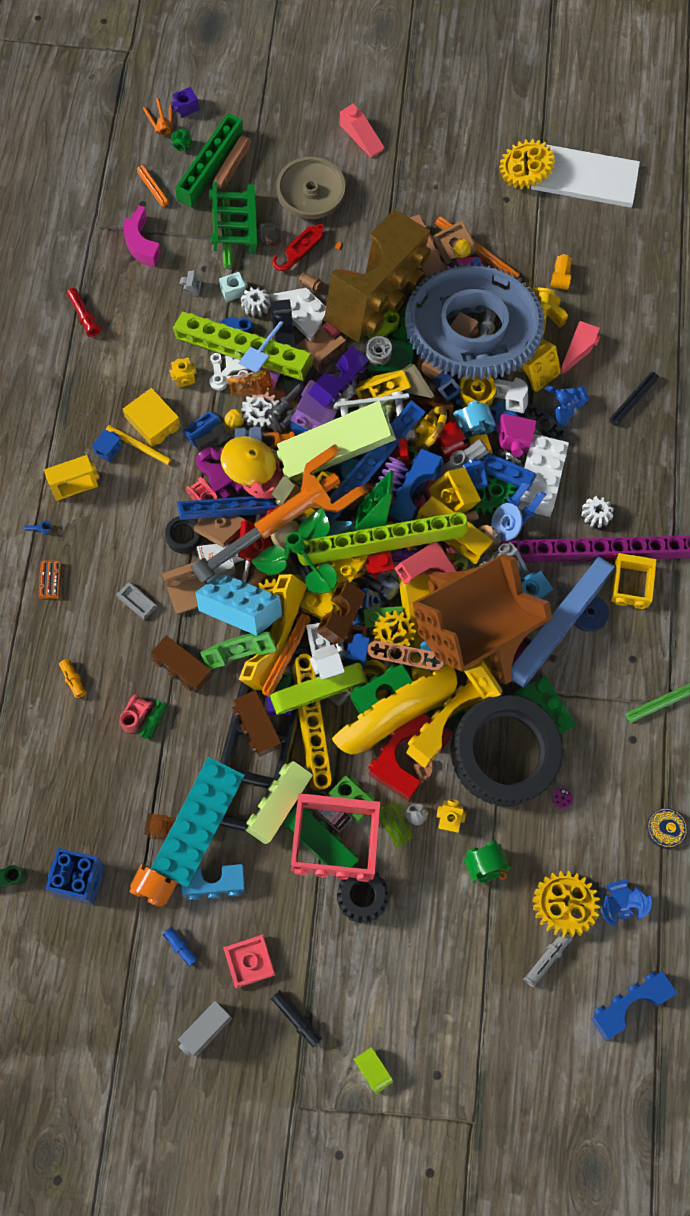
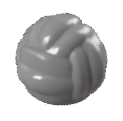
M414 804L408 807L405 817L410 823L421 825L427 819L428 810L422 804Z

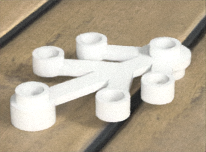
M218 353L211 355L210 359L214 366V375L211 376L209 382L213 389L221 391L229 383H245L249 380V374L246 370L250 369L240 365L239 359L235 358L233 360V357L225 355L226 368L221 373V355ZM239 371L238 375L229 376L232 372Z

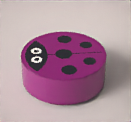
M560 788L554 792L552 801L557 808L566 809L572 804L573 796L569 790Z

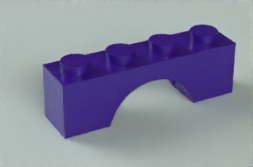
M352 346L336 365L341 376H331L325 373L314 384L308 394L325 408L330 402L334 404L340 397L339 393L343 395L349 388L348 384L352 385L357 380V374L361 376L367 369L365 365L369 359Z

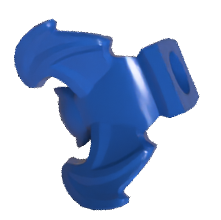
M550 385L544 387L547 391L555 394L557 400L562 405L556 409V419L563 427L567 426V421L575 414L574 408H582L589 399L584 386L577 389H561Z
M627 879L607 884L606 888L611 894L610 897L606 895L604 908L601 907L604 920L609 925L616 926L617 920L628 919L634 916L632 908L637 909L638 919L646 917L652 907L651 895L646 896L638 888L631 891L627 887Z

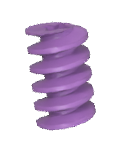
M389 457L392 463L385 464L389 470L383 469L382 473L386 476L390 470L394 471L392 492H397L398 489L395 486L402 485L399 478H405L402 471L407 472L409 469L401 461ZM380 476L379 480L381 481L384 476Z

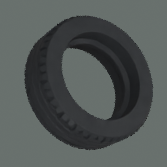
M501 694L497 697H488L481 700L460 719L452 736L450 752H452V765L455 767L454 771L458 779H461L462 785L467 790L469 789L472 795L478 799L481 798L482 801L489 804L514 806L539 796L554 782L562 765L563 741L556 722L553 721L552 716L541 705L523 696ZM497 717H512L524 723L532 731L539 747V760L535 770L528 778L513 784L499 783L490 779L479 768L474 757L473 745L478 730L487 721Z

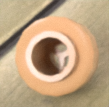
M489 525L479 527L478 530L487 534L493 540L488 552L497 550L498 545L502 542L500 531Z

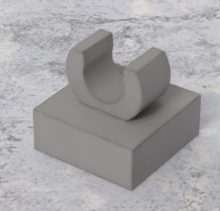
M195 270L188 271L187 277L180 279V285H184V290L189 291L192 296H199L202 280Z

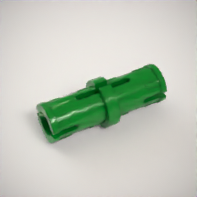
M160 700L156 701L150 715H147V721L139 733V736L144 739L146 737V740L149 741L157 725L160 726V720L168 707L166 703H160Z

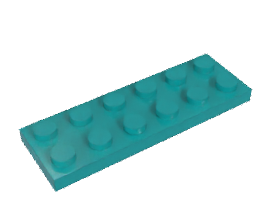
M207 757L151 867L152 870L188 888L245 775Z

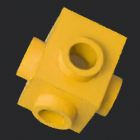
M188 357L184 359L179 358L171 362L172 370H169L172 381L176 380L178 388L195 383L194 374H197L194 363L191 364Z
M448 799V801H443L442 806H438L436 815L437 818H440L438 829L459 832L460 823H464L466 818V811H463V804H460V801Z

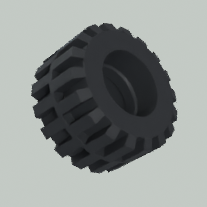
M376 872L373 880L369 879L367 882L358 881L357 878L352 877L341 880L337 891V901L342 914L351 921H357V923H369L382 915L389 900V889L385 884L384 878L382 879L380 874ZM364 884L373 889L375 900L370 906L358 907L352 902L351 891L355 886Z

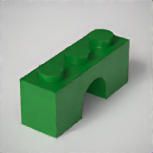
M402 664L397 667L393 665L385 671V674L372 677L368 684L364 686L358 685L352 689L350 700L359 714L373 708L372 705L378 702L376 698L378 691L386 689L395 694V691L408 683H413Z

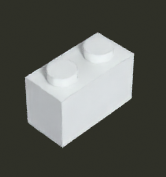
M334 644L311 651L313 655L310 658L315 675L319 674L321 679L344 672L340 655Z

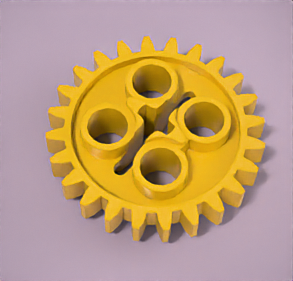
M525 139L524 144L519 141L517 147L512 145L513 149H507L508 154H503V159L500 160L501 165L499 168L504 182H508L509 186L513 184L514 188H517L519 185L521 190L524 186H527V189H529L532 184L536 187L537 182L542 184V179H548L547 174H552L551 169L555 168V158L551 147L547 146L546 142L541 144L540 140L535 143L534 139L530 143ZM527 164H528V169H529V175H527V170H526Z
M560 871L558 877L551 873L550 879L545 876L544 883L539 882V889L535 890L534 894L536 896L533 897L532 901L537 903L534 905L533 910L538 911L535 916L536 918H542L540 925H548L546 931L553 928L555 936L560 931L563 938L566 933H569L570 937L573 938L575 932L581 936L583 930L589 931V925L594 926V919H597L599 916L597 912L600 910V906L596 904L599 903L600 898L594 897L597 890H590L592 883L586 885L585 877L579 880L578 873L571 877L570 871H568L566 876ZM552 890H558L561 895H554ZM573 893H579L582 898H575ZM551 910H558L560 915H553ZM576 912L581 918H574L571 913Z

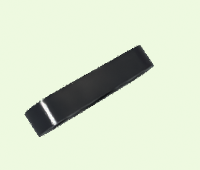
M527 405L523 418L538 419L535 429L542 435L566 442L568 432L563 426L537 405ZM532 411L535 412V414H532V415H529V414H528L529 412H532ZM547 421L550 423V427L543 428L540 423ZM556 434H562V437L556 438Z

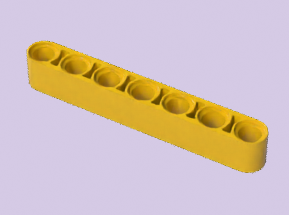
M301 654L292 663L294 685L302 683V680L308 681L316 678L310 662L312 657L308 654ZM299 661H303L306 664V669L300 667ZM319 700L312 703V707L306 705L298 708L307 771L313 774L309 784L312 790L318 792L328 788L332 782ZM308 718L314 720L315 727L308 724ZM311 737L318 741V746L312 745ZM314 757L320 759V766H317L314 763ZM317 777H321L324 780L323 786L317 783Z

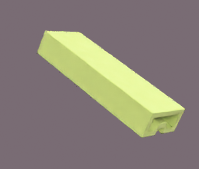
M377 401L278 443L279 450L277 454L279 459L283 461L284 467L282 469L284 475L294 481L303 479L306 463L334 444L338 446L340 451L335 454L333 459L312 472L311 475L396 440V437L390 425L385 405Z

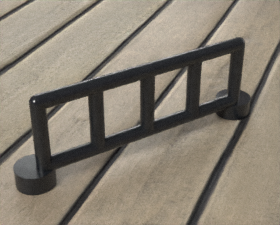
M241 629L240 636L251 634ZM299 645L293 654L295 657L301 654H308L312 657L310 648ZM256 654L249 655L247 657V661L253 658ZM302 661L301 667L306 669V664ZM241 682L237 698L255 690ZM256 690L257 693L263 694L262 690ZM298 708L291 711L285 733L276 731L281 742V749L274 778L231 768L239 735L245 736L240 727L243 723L240 717H235L234 712L220 763L245 775L241 783L268 789L274 780L278 781L280 778L279 771L284 764L288 765L290 763L300 722ZM225 814L219 826L247 832L245 830L249 825L246 824L248 821L246 819Z

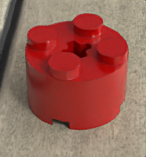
M454 420L444 425L440 435L433 443L436 449L440 448L444 463L450 461V457L455 451H464L469 447L468 444L464 445V439L466 438Z

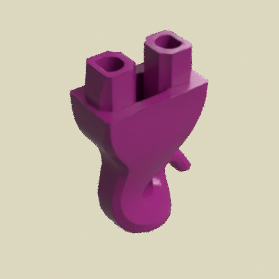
M209 447L202 450L196 456V463L200 472L209 478V486L216 493L217 499L232 498L228 491L233 488L238 494L245 491L243 485L233 481L225 473L221 464L208 463L211 459L221 460L223 450L222 447L220 452H218L216 449Z

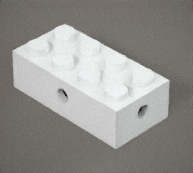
M536 434L533 435L524 468L537 473V477L529 491H526L518 501L520 503L519 510H522L524 506L528 508L536 495L544 492L546 496L534 512L548 517L551 516L569 442Z

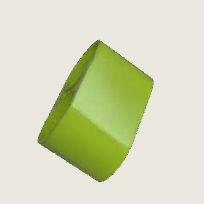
M372 1047L353 1059L375 1094H378L393 1083L391 1076Z

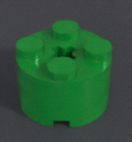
M496 840L485 844L486 847L479 850L475 847L466 852L467 856L463 861L473 884H476L477 880H479L480 884L500 877L502 870L505 869L507 873L511 869L501 844H498Z

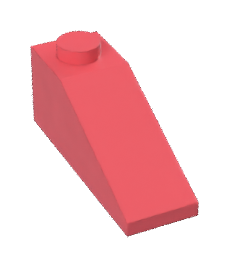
M354 104L340 111V126L371 158L384 150L383 144L365 115Z
M579 321L560 374H565L591 352L593 345H598L601 337L598 335L599 327Z

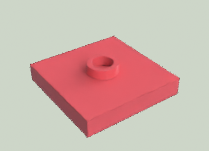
M263 934L223 947L235 989L276 976Z

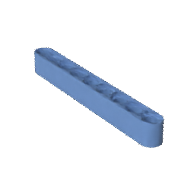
M601 557L594 561L554 612L552 620L542 627L513 664L511 671L512 681L523 688L528 684L611 577L615 570L614 565Z

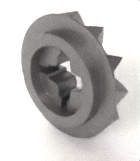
M506 449L504 451L499 450L498 456L500 458L524 467L523 461L518 457L512 456L510 451Z

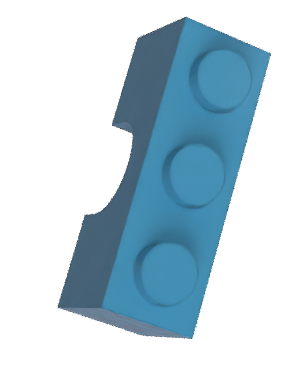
M243 865L222 866L221 879L216 883L204 881L203 870L198 868L188 888L181 885L183 897H187V900L200 899L199 896L208 895V898H219L220 894L227 893L231 897L240 896L241 892H245Z

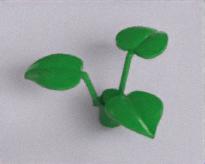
M321 508L313 512L300 524L298 532H291L287 535L286 551L279 545L270 546L252 560L254 566L267 575L280 574L287 567L285 560L289 559L291 549L294 553H302L313 569L306 577L308 589L313 593L319 594L333 591L337 585L335 569L327 563L321 564L316 569L304 551V541L326 537L330 532V523L324 509Z

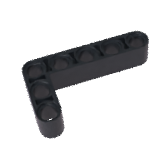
M290 299L271 301L273 330L280 321L283 322L274 335L275 341L296 348ZM282 374L285 395L287 396L300 384L301 391L295 398L302 397L301 394L304 390L303 381Z

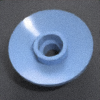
M511 503L499 506L492 517L491 525L500 531L502 541L514 539L522 527L521 511L516 505Z

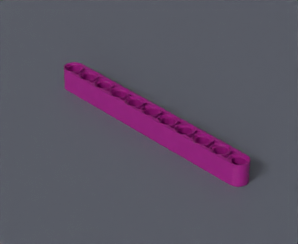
M690 536L502 541L498 545L499 548L501 544L511 542L520 553L524 563L595 561L598 557L604 560H615L619 553L652 559L690 558ZM670 545H674L677 550L672 549ZM633 546H637L640 551H636ZM652 546H656L659 550H654ZM595 547L601 548L603 552L597 551ZM614 547H619L621 551L615 550ZM558 548L564 549L565 553L559 552ZM576 548H582L584 552H579ZM520 549L527 550L528 554L521 553ZM539 549H544L547 553H541Z

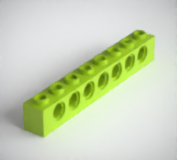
M183 311L173 326L176 339L239 360L243 358L250 347L259 350L266 340L257 334H250L241 329H235L226 324H219L208 318L204 319L193 313L189 314ZM272 339L262 350L269 357L261 367L275 372L279 371L281 374L304 381L313 365L311 354L306 350H299Z

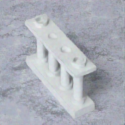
M403 391L392 393V396L349 401L348 398L337 400L338 402L333 405V408L341 409V416L349 414L348 408L359 406V409L377 401H380L382 404L395 402L398 416L403 410L402 401L409 398V393L403 394ZM414 430L406 435L407 441L415 438Z

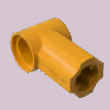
M562 254L557 256L551 288L569 289L572 258L568 255Z

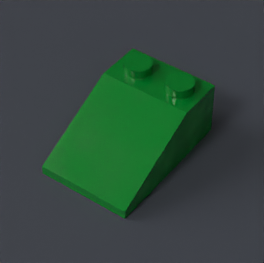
M390 470L358 504L355 525L357 531L386 526L392 498L393 470Z

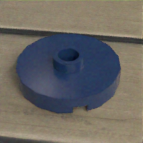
M595 596L576 620L575 626L586 632H595L603 628L609 619L607 604L603 599ZM587 610H592L593 614H589Z

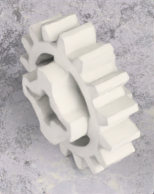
M259 391V395L253 392L252 398L247 396L246 402L242 403L243 408L241 411L244 421H247L248 426L254 424V427L260 426L261 430L264 429V426L270 429L268 416L274 413L273 411L280 404L279 400H275V395L269 397V392H266L265 395H262L261 391Z

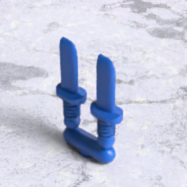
M522 483L513 497L509 496L507 498L508 503L519 507L520 503L518 501L526 492L530 483ZM544 492L538 493L528 508L524 506L522 509L524 511L522 526L525 525L530 516L535 517L536 513L534 511L546 496Z

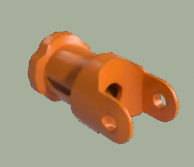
M278 432L262 434L264 436L272 435L273 442L268 447L278 449V443L295 437L294 432L289 434H279Z

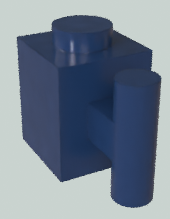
M443 370L432 379V382L447 402L453 399L458 406L462 405L463 400L458 394L462 389L450 373L444 374L445 370Z

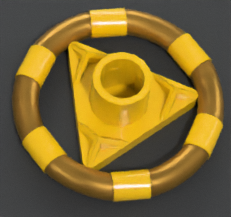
M444 407L432 409L424 418H421L414 426L415 438L411 440V448L417 449V452H420L421 449L427 450L432 446L440 435L447 419V412Z

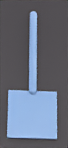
M280 321L259 350L250 347L239 364L257 373L269 357L262 350L283 322Z

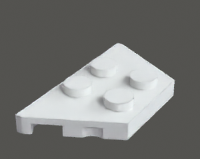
M307 288L270 294V302L290 299L292 323L310 341H313L314 334L322 326L326 306Z

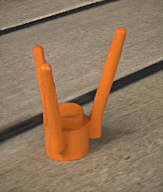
M156 98L160 114L157 124L147 108L143 107V110L152 123L155 132L161 136H166L174 130L173 107L169 105L168 120L164 117L160 99Z

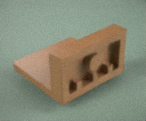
M320 327L314 334L313 341L305 338L296 345V349L306 350L310 353L312 366L320 372L345 352V339L339 336L335 340L325 329Z
M196 562L162 573L177 615L198 608L195 592L206 585V583H201L190 568Z

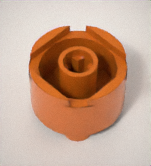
M141 863L130 884L131 889L129 892L138 897H148V902L155 906L163 907L164 904L167 905L178 882L147 868L148 865Z

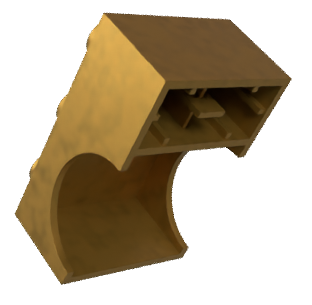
M394 208L369 235L372 238L366 273L347 274L337 269L331 273L324 321L358 343L368 333L376 335L385 322L386 317L384 314L387 311L398 312L405 301V293L409 289L415 291L419 283L424 281L426 274L421 271V268L426 264L432 252L427 247L430 230Z

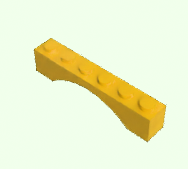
M292 574L279 575L273 590V594L280 596L282 616L273 622L270 631L277 646V651L260 656L257 653L253 658L245 662L239 677L241 682L254 690H262L285 646L301 601L305 595L306 584Z
M469 678L466 680L467 684L465 686L461 685L454 693L456 696L453 699L450 697L444 703V709L436 711L431 718L433 721L430 724L426 722L420 729L421 734L419 736L414 735L408 742L410 747L406 753L422 767L426 768L442 747V732L446 721L462 709L472 707L483 700Z

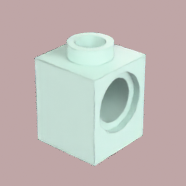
M239 272L219 278L220 289L226 302L241 298L246 288H248L246 279L242 278Z

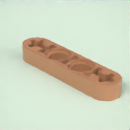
M241 135L214 179V182H217V190L223 191L246 155L251 144V138Z
M373 641L368 646L369 655L376 659L430 670H439L445 664L441 661L440 664L433 667V663L426 662V666H424L425 653L429 654L427 658L434 659L435 655L432 651L382 641ZM379 644V648L386 649V645H389L387 658L384 657L385 653L378 652L375 655L372 647H376ZM394 648H399L402 651V656L399 659H394L391 656V651ZM413 652L421 654V661L419 663L411 661L410 656Z

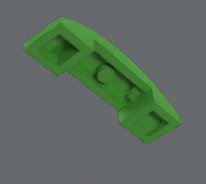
M261 632L257 636L251 633L218 643L205 649L200 654L209 669L226 665L228 661L258 653L260 656L277 651V646L270 632Z

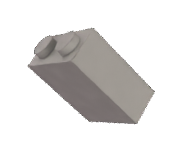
M214 1001L178 1039L181 1043L179 1048L187 1056L190 1057L192 1054L197 1057L233 1018Z

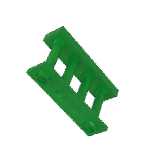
M213 182L212 189H209V200H212L213 234H210V244H213V251L217 252L218 243L245 244V246H248V253L255 254L257 247L255 184H248L247 191L238 193L217 191V182ZM217 199L243 200V202H246V206H217ZM218 213L242 214L247 217V220L245 222L218 221ZM218 228L244 229L248 235H245V237L218 236Z

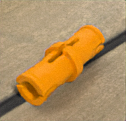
M70 659L61 661L59 666L64 673L66 684H69L75 698L83 697L87 692L80 681L79 673H76Z

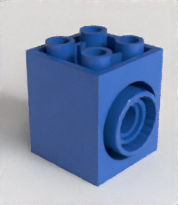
M57 848L45 889L56 897L94 905L105 864L98 857Z

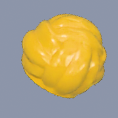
M459 239L453 249L454 255L457 258H466L471 254V244L465 239Z
M232 409L226 414L225 423L229 428H240L244 424L243 414L237 409Z

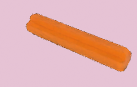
M144 165L139 166L137 173L162 207L168 205L169 199Z

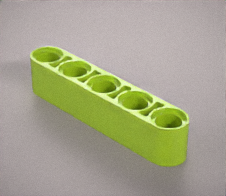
M361 663L344 667L343 673L321 679L319 676L271 694L270 698L276 714L280 715L367 683L368 681Z

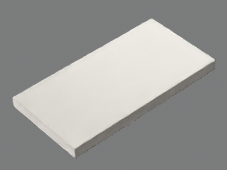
M547 145L553 150L555 168L551 169L552 174H547L548 179H542V184L537 182L536 187L532 184V190L632 208L640 161Z

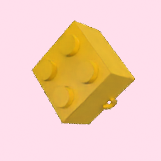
M465 467L448 471L429 488L434 498L442 501L445 506L455 512L465 514L481 501Z

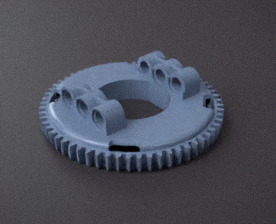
M461 263L460 267L454 265L452 269L448 266L446 271L441 268L440 273L435 271L434 276L430 274L429 278H424V281L420 282L419 286L412 292L405 312L407 338L410 339V344H413V350L417 349V355L421 354V359L427 358L426 363L432 362V368L438 366V371L445 369L444 374L450 371L452 377L456 373L459 379L465 375V380L469 376H472L473 380H475L476 376H479L480 380H482L483 376H486L487 380H489L490 375L496 379L497 374L503 377L504 372L509 375L510 370L515 372L517 367H522V363L527 364V359L531 360L532 355H535L536 350H538L544 331V314L541 303L538 302V297H535V292H531V287L526 288L525 282L521 284V278L516 280L515 275L510 276V272L504 273L503 269L499 271L497 267L492 269L490 265L483 267V264L476 266V263L474 266H470L469 263L467 266H463ZM492 279L505 286L509 285L510 289L504 290L501 287L493 285ZM425 296L428 297L423 306L417 308V303L420 304ZM488 307L499 316L502 327L493 335L472 339L456 333L449 326L447 320L453 316H458L460 312L468 315L470 312L481 313Z

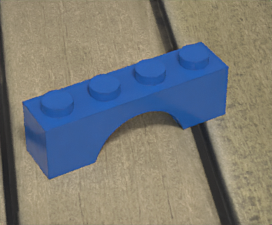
M423 449L420 450L419 454L415 455L411 470L407 471L404 478L405 482L402 487H399L394 504L392 503L389 507L388 516L391 521L402 523L416 520L419 511L413 504V493L421 483L437 479L444 465L441 456Z
M663 971L649 973L644 977L645 982L640 985L636 982L627 988L629 993L624 996L620 993L610 1000L612 1002L611 1005L606 1008L602 1005L593 1011L595 1015L590 1019L604 1040L611 1039L626 1028L625 1013L633 1001L646 1000L658 1006L677 994Z

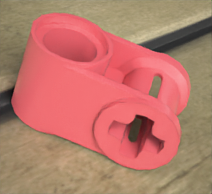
M202 477L198 478V481L191 487H186L187 493L193 500L217 499L216 493Z
M135 693L120 716L123 730L127 733L136 732L145 717L150 713L153 702H147L140 698L139 694ZM128 719L135 720L131 725L125 724Z

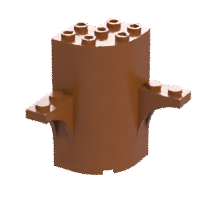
M502 554L473 569L451 573L435 571L426 573L427 586L432 592L413 602L414 616L419 626V635L426 641L436 659L463 671L488 657L492 669L491 674L495 680L504 684L510 683L512 681V663L520 643L530 632L552 620L549 601L523 593L517 559Z

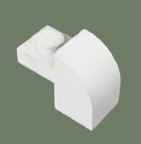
M515 378L513 382L495 379L496 392L494 397L506 400V410L524 413L528 405L527 384L519 378Z

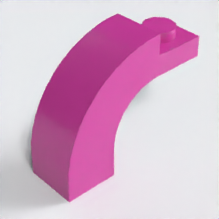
M138 206L136 212H133L132 218H125L124 221L126 244L135 259L143 264L155 267L161 254L160 245L141 236L140 233L147 219L145 207Z

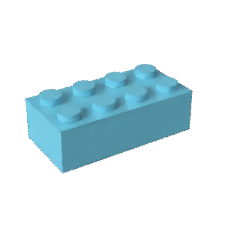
M223 573L217 575L195 592L200 612L256 636L282 616L280 596Z

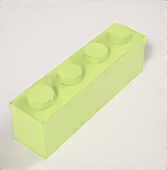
M294 761L288 765L284 764L279 771L280 778L278 781L274 780L268 788L270 791L267 798L263 797L257 805L260 809L256 815L253 813L246 822L249 826L245 831L264 844L272 840L297 801L298 794L302 793L313 774Z

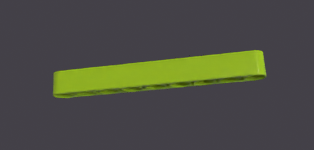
M461 512L310 539L304 541V551L313 564L460 538L468 532L467 517ZM297 553L299 562L305 566L309 565L302 553Z

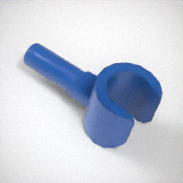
M42 521L40 525L36 526L25 525L24 530H37L47 535L50 533V530L43 529V527H49L51 524L49 521Z

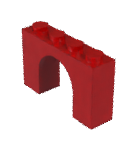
M425 714L412 719L390 734L392 738L389 743L384 742L380 748L379 753L381 755L377 760L374 758L368 766L370 777L408 802L421 781L404 771L397 764L395 750L402 742L410 740L414 735L419 736L421 734L420 729L426 722L430 724L433 721ZM443 727L442 747L439 753L442 752L453 733Z

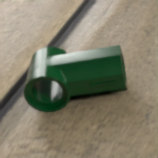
M16 865L0 869V888L23 884L27 878L26 871ZM18 870L19 876L13 881L11 875L14 871Z

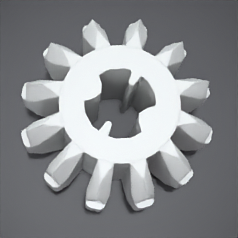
M259 286L256 290L251 287L250 291L245 290L244 295L241 297V307L247 315L252 314L254 318L258 314L261 317L262 313L267 314L268 309L271 307L270 295L267 294L265 289L260 291Z
M595 496L593 500L589 498L586 504H583L581 515L585 517V523H591V527L595 524L598 528H601L602 524L607 526L613 518L612 513L614 509L609 507L610 501L604 502V497L599 500Z

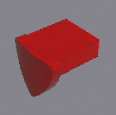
M406 438L398 439L399 447L389 457L401 461L405 466H410L411 458Z

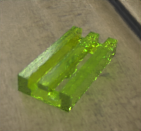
M395 802L380 809L379 818L395 848L414 838ZM392 808L407 834L406 837L403 836L389 809ZM383 812H386L400 840L397 841L393 831L391 830L386 818L383 815Z

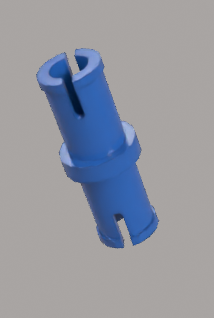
M173 926L162 934L174 948V953H178L188 967L199 959L187 945V940H183Z

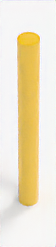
M111 425L107 426L106 430L116 432L120 439L166 465L171 463V458Z

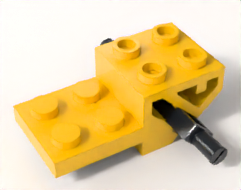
M369 554L324 562L331 565L336 571L337 585L335 589L330 593L320 594L313 593L308 589L299 609L321 620L323 616L333 611L339 614V608L331 601V598L337 586L347 580L358 588L361 585L365 588L370 587L381 592L384 585L374 581V578L365 574L367 570L366 563L369 562Z

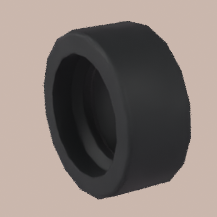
M177 516L167 524L165 538L168 546L174 552L180 554L190 553L199 546L201 535L194 531L197 521L194 519L180 520V516ZM179 526H189L194 531V538L186 544H179L172 538L173 531Z

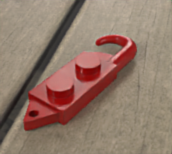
M324 224L309 225L287 246L286 256L289 260L284 265H278L276 262L278 256L275 255L272 259L273 267L278 271H287L298 261L302 260L323 239Z

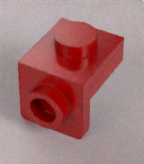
M390 551L368 556L369 562L366 563L368 574L373 575L374 579L378 578V574L395 570Z

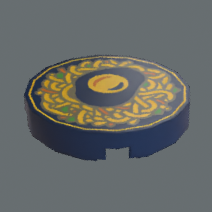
M661 808L648 818L646 830L649 839L656 846L669 849L679 846L685 840L687 823L678 811L671 808Z

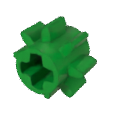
M179 129L176 133H172L171 144L178 151H186V148H191L192 136H190L188 131Z

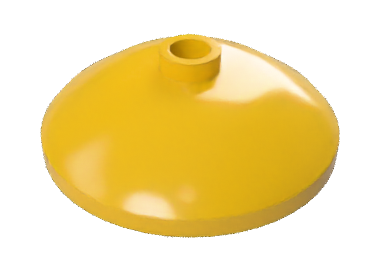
M247 436L236 437L227 442L221 453L223 470L238 484L252 487L255 482H259L263 485L275 473L276 459L273 452L265 443L256 438Z

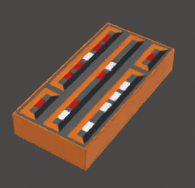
M41 561L40 599H59L60 561Z

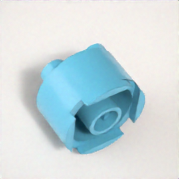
M477 400L470 402L468 407L453 413L455 422L459 425L466 438L464 441H468L469 437L475 434L489 435L494 431L493 426L496 427L489 405L479 403Z

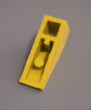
M399 370L360 381L355 388V392L359 400L392 395L394 392L408 389L411 387L405 371Z

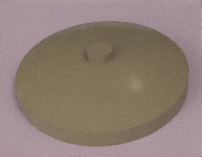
M302 157L290 162L281 170L276 184L277 196L281 205L289 213L305 219L322 218L333 213L343 202L346 187L344 176L339 168L332 162L319 157Z

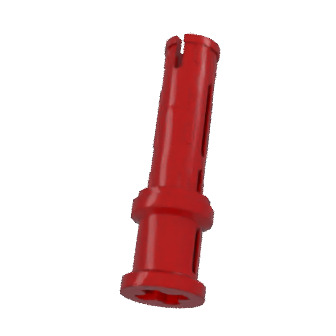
M70 288L66 292L67 296L79 315L80 324L86 329V335L88 337L98 335L101 332L100 325L96 324L94 315L86 308L77 289Z

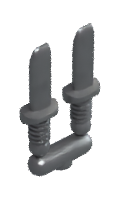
M300 384L286 397H282L281 403L273 411L274 413L269 414L270 427L274 432L282 434V429H286L291 423V417L298 405L292 411L289 410L287 412L288 416L282 423H279L276 416H279L285 409L291 407L290 402L301 391Z

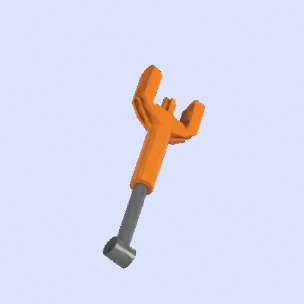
M336 444L332 445L306 463L301 492L254 523V529L209 560L202 558L190 568L200 582L203 583L215 575L214 570L249 545L261 537L264 539L268 538L311 507L323 508L324 511L338 513L366 494L368 489L363 485L356 487L331 504V499L326 492L341 483L338 476L333 473L319 483L315 476L311 475L312 472L334 458L335 454L340 451Z

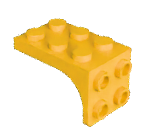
M541 339V344L538 350H536L535 355H532L531 360L527 359V364L522 363L521 367L527 374L532 390L538 392L561 373L556 346L544 339Z

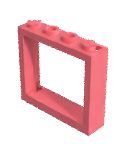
M299 793L290 871H294L297 875L313 873L317 877L333 875L337 879L346 880L349 877L357 878L358 881L367 882L369 879L373 880L376 864L380 802ZM303 808L372 815L367 869L298 862Z

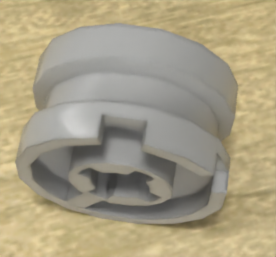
M382 336L373 337L368 341L366 357L373 365L381 364L382 366L388 363L392 352L390 341Z

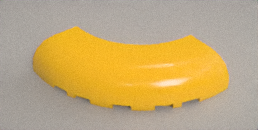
M447 666L433 672V675L427 678L422 676L413 683H408L395 691V694L387 699L384 697L372 705L373 708L358 715L359 720L342 728L332 738L333 742L342 751L351 755L369 751L405 723L430 710L441 707L456 691L457 676L453 667Z

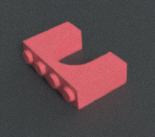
M433 542L394 568L404 584L430 571L443 573L457 572L454 564L449 561L443 548L437 542Z

